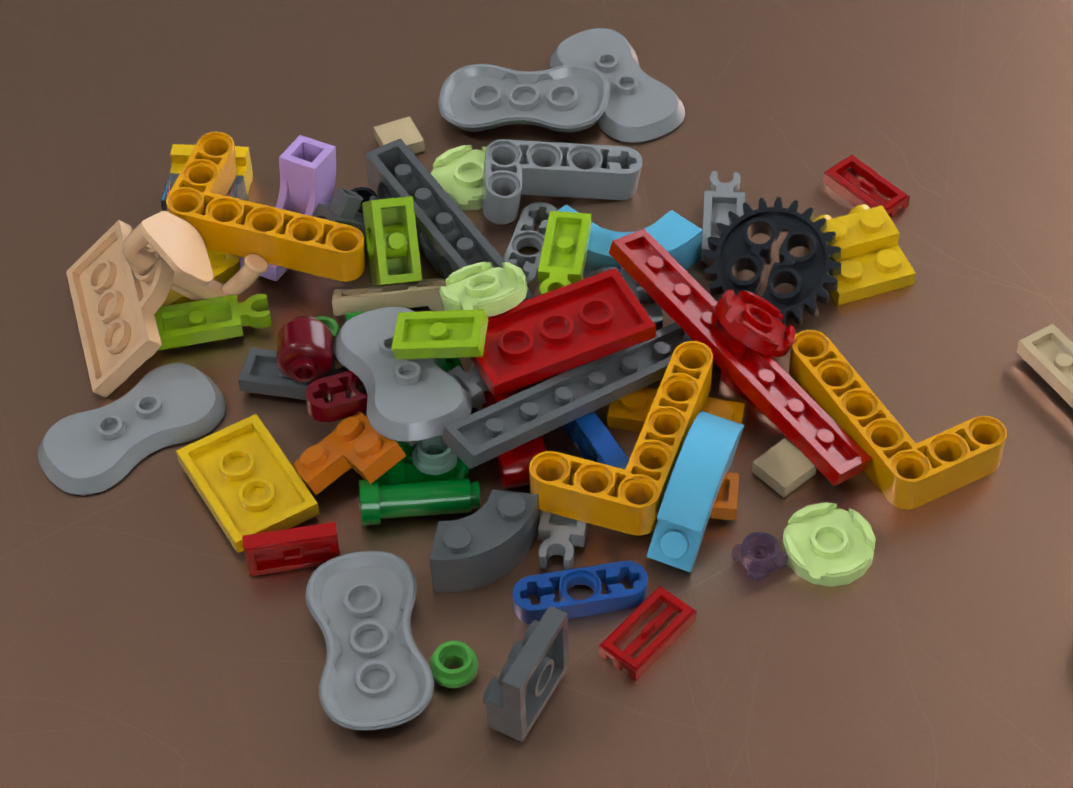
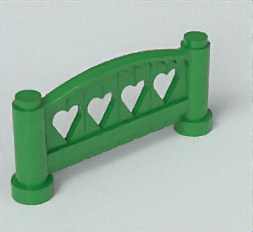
M363 311L346 312V321L362 314ZM436 358L438 365L445 372H449L457 366L464 370L459 358ZM396 441L406 454L402 460L372 484L366 480H359L362 526L380 525V519L471 513V509H480L478 481L470 482L467 479L470 468L459 457L456 466L450 471L440 475L425 474L410 464L413 462L412 453L416 444L410 447L404 441Z

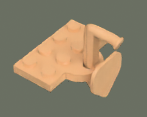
M161 211L143 220L133 230L132 226L118 220L66 271L92 391L107 398L162 346L154 314L164 303L170 289L194 301L236 294L238 298L261 274L268 270L267 262L259 255H247L244 259V266L223 285L213 280V271L204 240L199 232L187 221L167 211Z

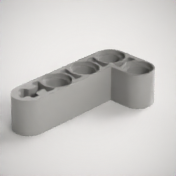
M506 139L493 141L487 146L482 177L483 214L487 220L495 224L501 225L513 222L518 216L521 195L627 200L637 192L643 163L642 156L636 150L625 146Z

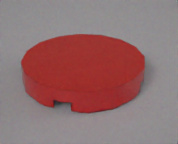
M733 289L727 290L715 305V313L722 326L734 338L761 354L772 357L785 356L795 343L793 340L795 339L796 332L793 325L790 324L786 328L781 322L784 318L781 311L764 298L752 292L740 290L738 295H734Z

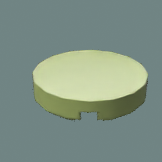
M462 145L447 150L437 157L433 164L431 175L461 210L482 209V177L487 147L482 146V150H472V145Z
M479 262L468 265L451 273L445 279L446 286H441L439 290L441 302L445 311L484 309L487 317L502 314L516 307L526 298L528 291L526 276L521 268L508 262H502L503 268H493L492 262Z
M823 502L807 505L791 516L784 530L782 552L786 564L797 576L812 584L834 587L850 584L864 576L873 562L876 538L870 523L859 512L849 508V511L837 508L835 503Z

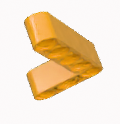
M215 131L203 135L198 140L167 196L166 207L167 212L187 221L199 232L204 240L206 249L243 258L249 254H256L262 257L268 264L338 281H353L364 273V236L358 228L226 196L237 174L233 138L224 132Z
M804 330L794 336L795 339L793 341L795 343L792 345L790 352L789 375L806 392L815 398L814 401L872 458L864 472L893 506L907 510L918 508L992 474L998 469L1007 438V429L997 418L983 415L974 417L921 442L915 443L825 334L816 330Z
M699 341L683 342L676 347L626 469L555 451L541 452L534 456L529 466L530 494H539V509L631 535L641 536L655 530L658 521L657 515L676 461L695 418L703 410L711 389L713 363L711 349Z

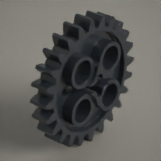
M777 197L773 207H767L764 198H760L758 209L753 210L745 202L743 203L744 215L741 217L729 211L728 219L730 226L722 223L716 224V231L720 238L709 237L708 247L712 251L704 253L705 264L710 266L704 269L705 279L713 281L709 285L710 295H720L719 301L727 290L732 289L735 293L734 295H738L740 290L756 294L766 279V265H770L775 257L779 237L782 232H787L788 235L779 249V262L773 264L768 277L767 288L760 297L781 311V314L784 315L781 322L785 326L787 325V319L791 317L799 326L803 325L802 313L804 311L816 317L818 315V308L815 302L817 301L825 305L830 303V295L826 290H837L838 280L833 276L841 274V263L836 262L837 259L841 258V248L832 246L836 242L835 231L824 233L827 228V220L822 218L813 222L814 209L812 207L802 214L799 213L797 200H794L788 209L783 208L781 197ZM760 233L770 236L769 241L763 244H756L750 240L751 237ZM799 246L810 250V253L804 257H795L789 252ZM742 270H750L756 274L754 278L748 281H740L735 278V275ZM783 283L791 284L796 288L792 293L786 295L779 294L774 290L776 286Z

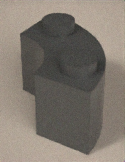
M493 489L487 503L474 514L454 521H438L430 556L433 592H461L480 588L499 580L514 570L529 554L538 536L540 523L539 494Z

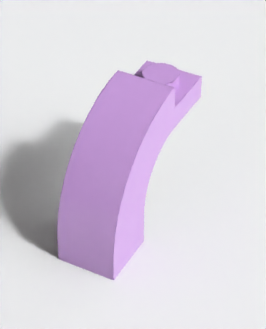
M299 135L279 156L280 191L275 208L317 217L315 211L318 204L330 205L333 198L337 169L336 147ZM239 257V258H240V269H241V268L244 266V264H245V263H244V259H245V258H243V257ZM268 264V270L260 276L277 281L288 268Z

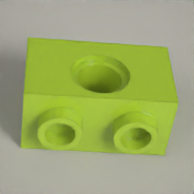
M413 196L363 202L371 285L422 281Z

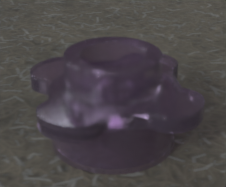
M765 532L749 534L744 538L742 544H737L732 549L733 560L743 564L747 569V576L752 580H763L766 573L775 568L783 569L787 565V554L779 551V543L776 538Z

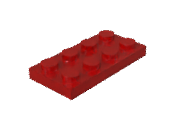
M613 268L525 300L502 314L488 317L483 357H470L492 395L496 398L656 337V325L618 270Z

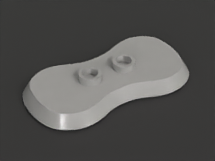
M594 28L574 34L562 41L550 57L551 68L570 64L586 65L600 70L606 76L610 86L609 102L597 123L603 132L616 140L627 143L653 140L676 129L685 118V108L680 98L667 85L653 79L641 70L634 48L623 35L614 30Z
M473 64L457 69L448 76L440 90L439 109L442 116L448 122L465 131L478 132L506 125L528 124L558 132L573 133L592 127L602 116L609 102L610 86L608 79L600 70L586 65L570 64L542 71L523 72L492 64Z
M386 307L352 317L345 322L335 336L333 351L339 362L357 375L363 382L367 391V417L370 425L379 434L396 441L426 440L443 435L444 426L471 415L472 400L469 393L455 378L440 368L436 358H395L391 348L398 312L414 311L404 307Z
M172 363L160 366L145 375L131 391L120 399L101 408L69 415L56 422L47 431L37 450L39 464L49 480L67 493L89 495L102 492L120 482L142 459L164 447L193 441L211 432L225 415V398L220 388L210 377L188 364Z
M361 551L335 557L321 564L312 573L307 584L306 602L312 616L324 634L327 647L326 662L319 684L320 702L326 714L335 723L345 728L369 731L398 726L421 714L428 706L432 697L434 687L433 674L429 664L415 645L410 628V616L416 596V579L409 565L402 558L392 553Z

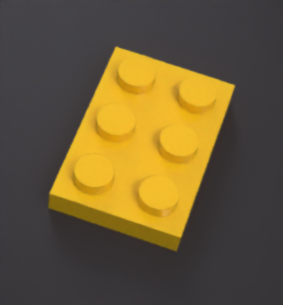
M257 414L176 450L180 465L237 553L244 551L243 535L290 529L320 514L317 501Z

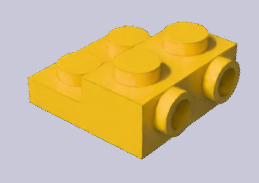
M862 204L854 207L848 215L833 219L830 215H820L813 220L815 222L825 218L827 220V228L824 233L835 231L836 242L832 246L841 248V258L836 260V262L841 263V274L833 276L838 280V288L836 291L829 290L837 305L914 285L916 272L899 247L900 232L882 205L870 208L868 205ZM804 247V250L808 255L810 253V250Z

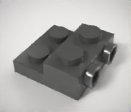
M549 606L540 622L534 620L529 625L523 641L518 640L513 645L499 678L494 677L490 681L483 696V704L486 705L488 727L523 742L569 668L568 613Z

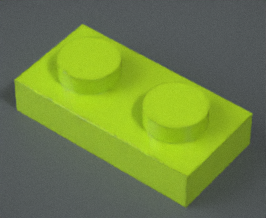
M484 309L398 312L391 350L396 359L483 357L489 319Z

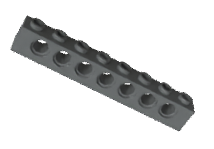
M401 138L365 153L369 188L375 191L378 197L388 199L413 196L419 250L443 279L448 278L451 273L465 266L479 262H492L493 268H503L502 262L506 261ZM529 289L523 301L535 297ZM554 375V376H552V377L546 378V379L541 380V381H539V382L533 383V384H531L530 386L533 387V386H535V385H537V384H540V383H542V382H544V381H546V380H549V379H551V378H553V377H555V376H557V375Z

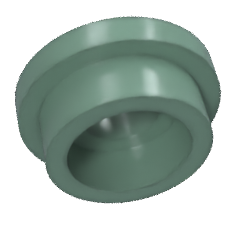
M442 435L418 441L412 453L415 468L422 473L430 475H440L453 469L458 462V456L441 440Z

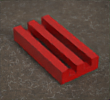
M852 154L823 173L822 183L855 207L862 204L868 205L870 208L882 205L887 214L892 218L897 214L898 208L904 210L909 206V195Z
M336 522L242 536L249 576L316 567L330 559L341 556Z
M659 586L599 645V656L605 660L610 657L613 660V666L620 671L625 668L628 670V676L637 681L696 621L697 611L662 586ZM663 603L668 605L641 630V633L623 651L619 649ZM678 613H680L635 659H633Z

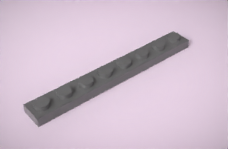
M675 322L657 330L656 337L568 370L444 426L441 440L471 469L661 380L676 347L683 342L693 340Z

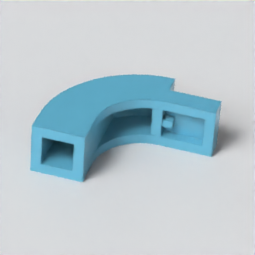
M564 205L558 210L562 212H577L568 205ZM673 210L669 211L651 226L645 228L685 270H688L701 259L703 230ZM592 222L584 272L596 271L607 266L621 269V265L609 254L612 241L634 232L610 231Z
M700 411L687 434L657 515L658 521L646 557L691 572L716 497L727 472L731 468L744 425Z

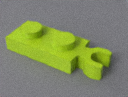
M549 212L538 267V283H541L540 295L582 280L592 228L591 213Z
M233 294L163 306L154 314L162 343L159 350L244 336L242 329L244 326L263 329L272 325L267 294H255L247 298L245 302L239 303L237 295Z

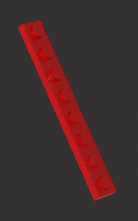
M645 229L612 241L609 254L693 341L704 343L711 349L713 361L834 486L867 469L872 458L771 356L761 354L747 347L722 326L715 313L717 301Z

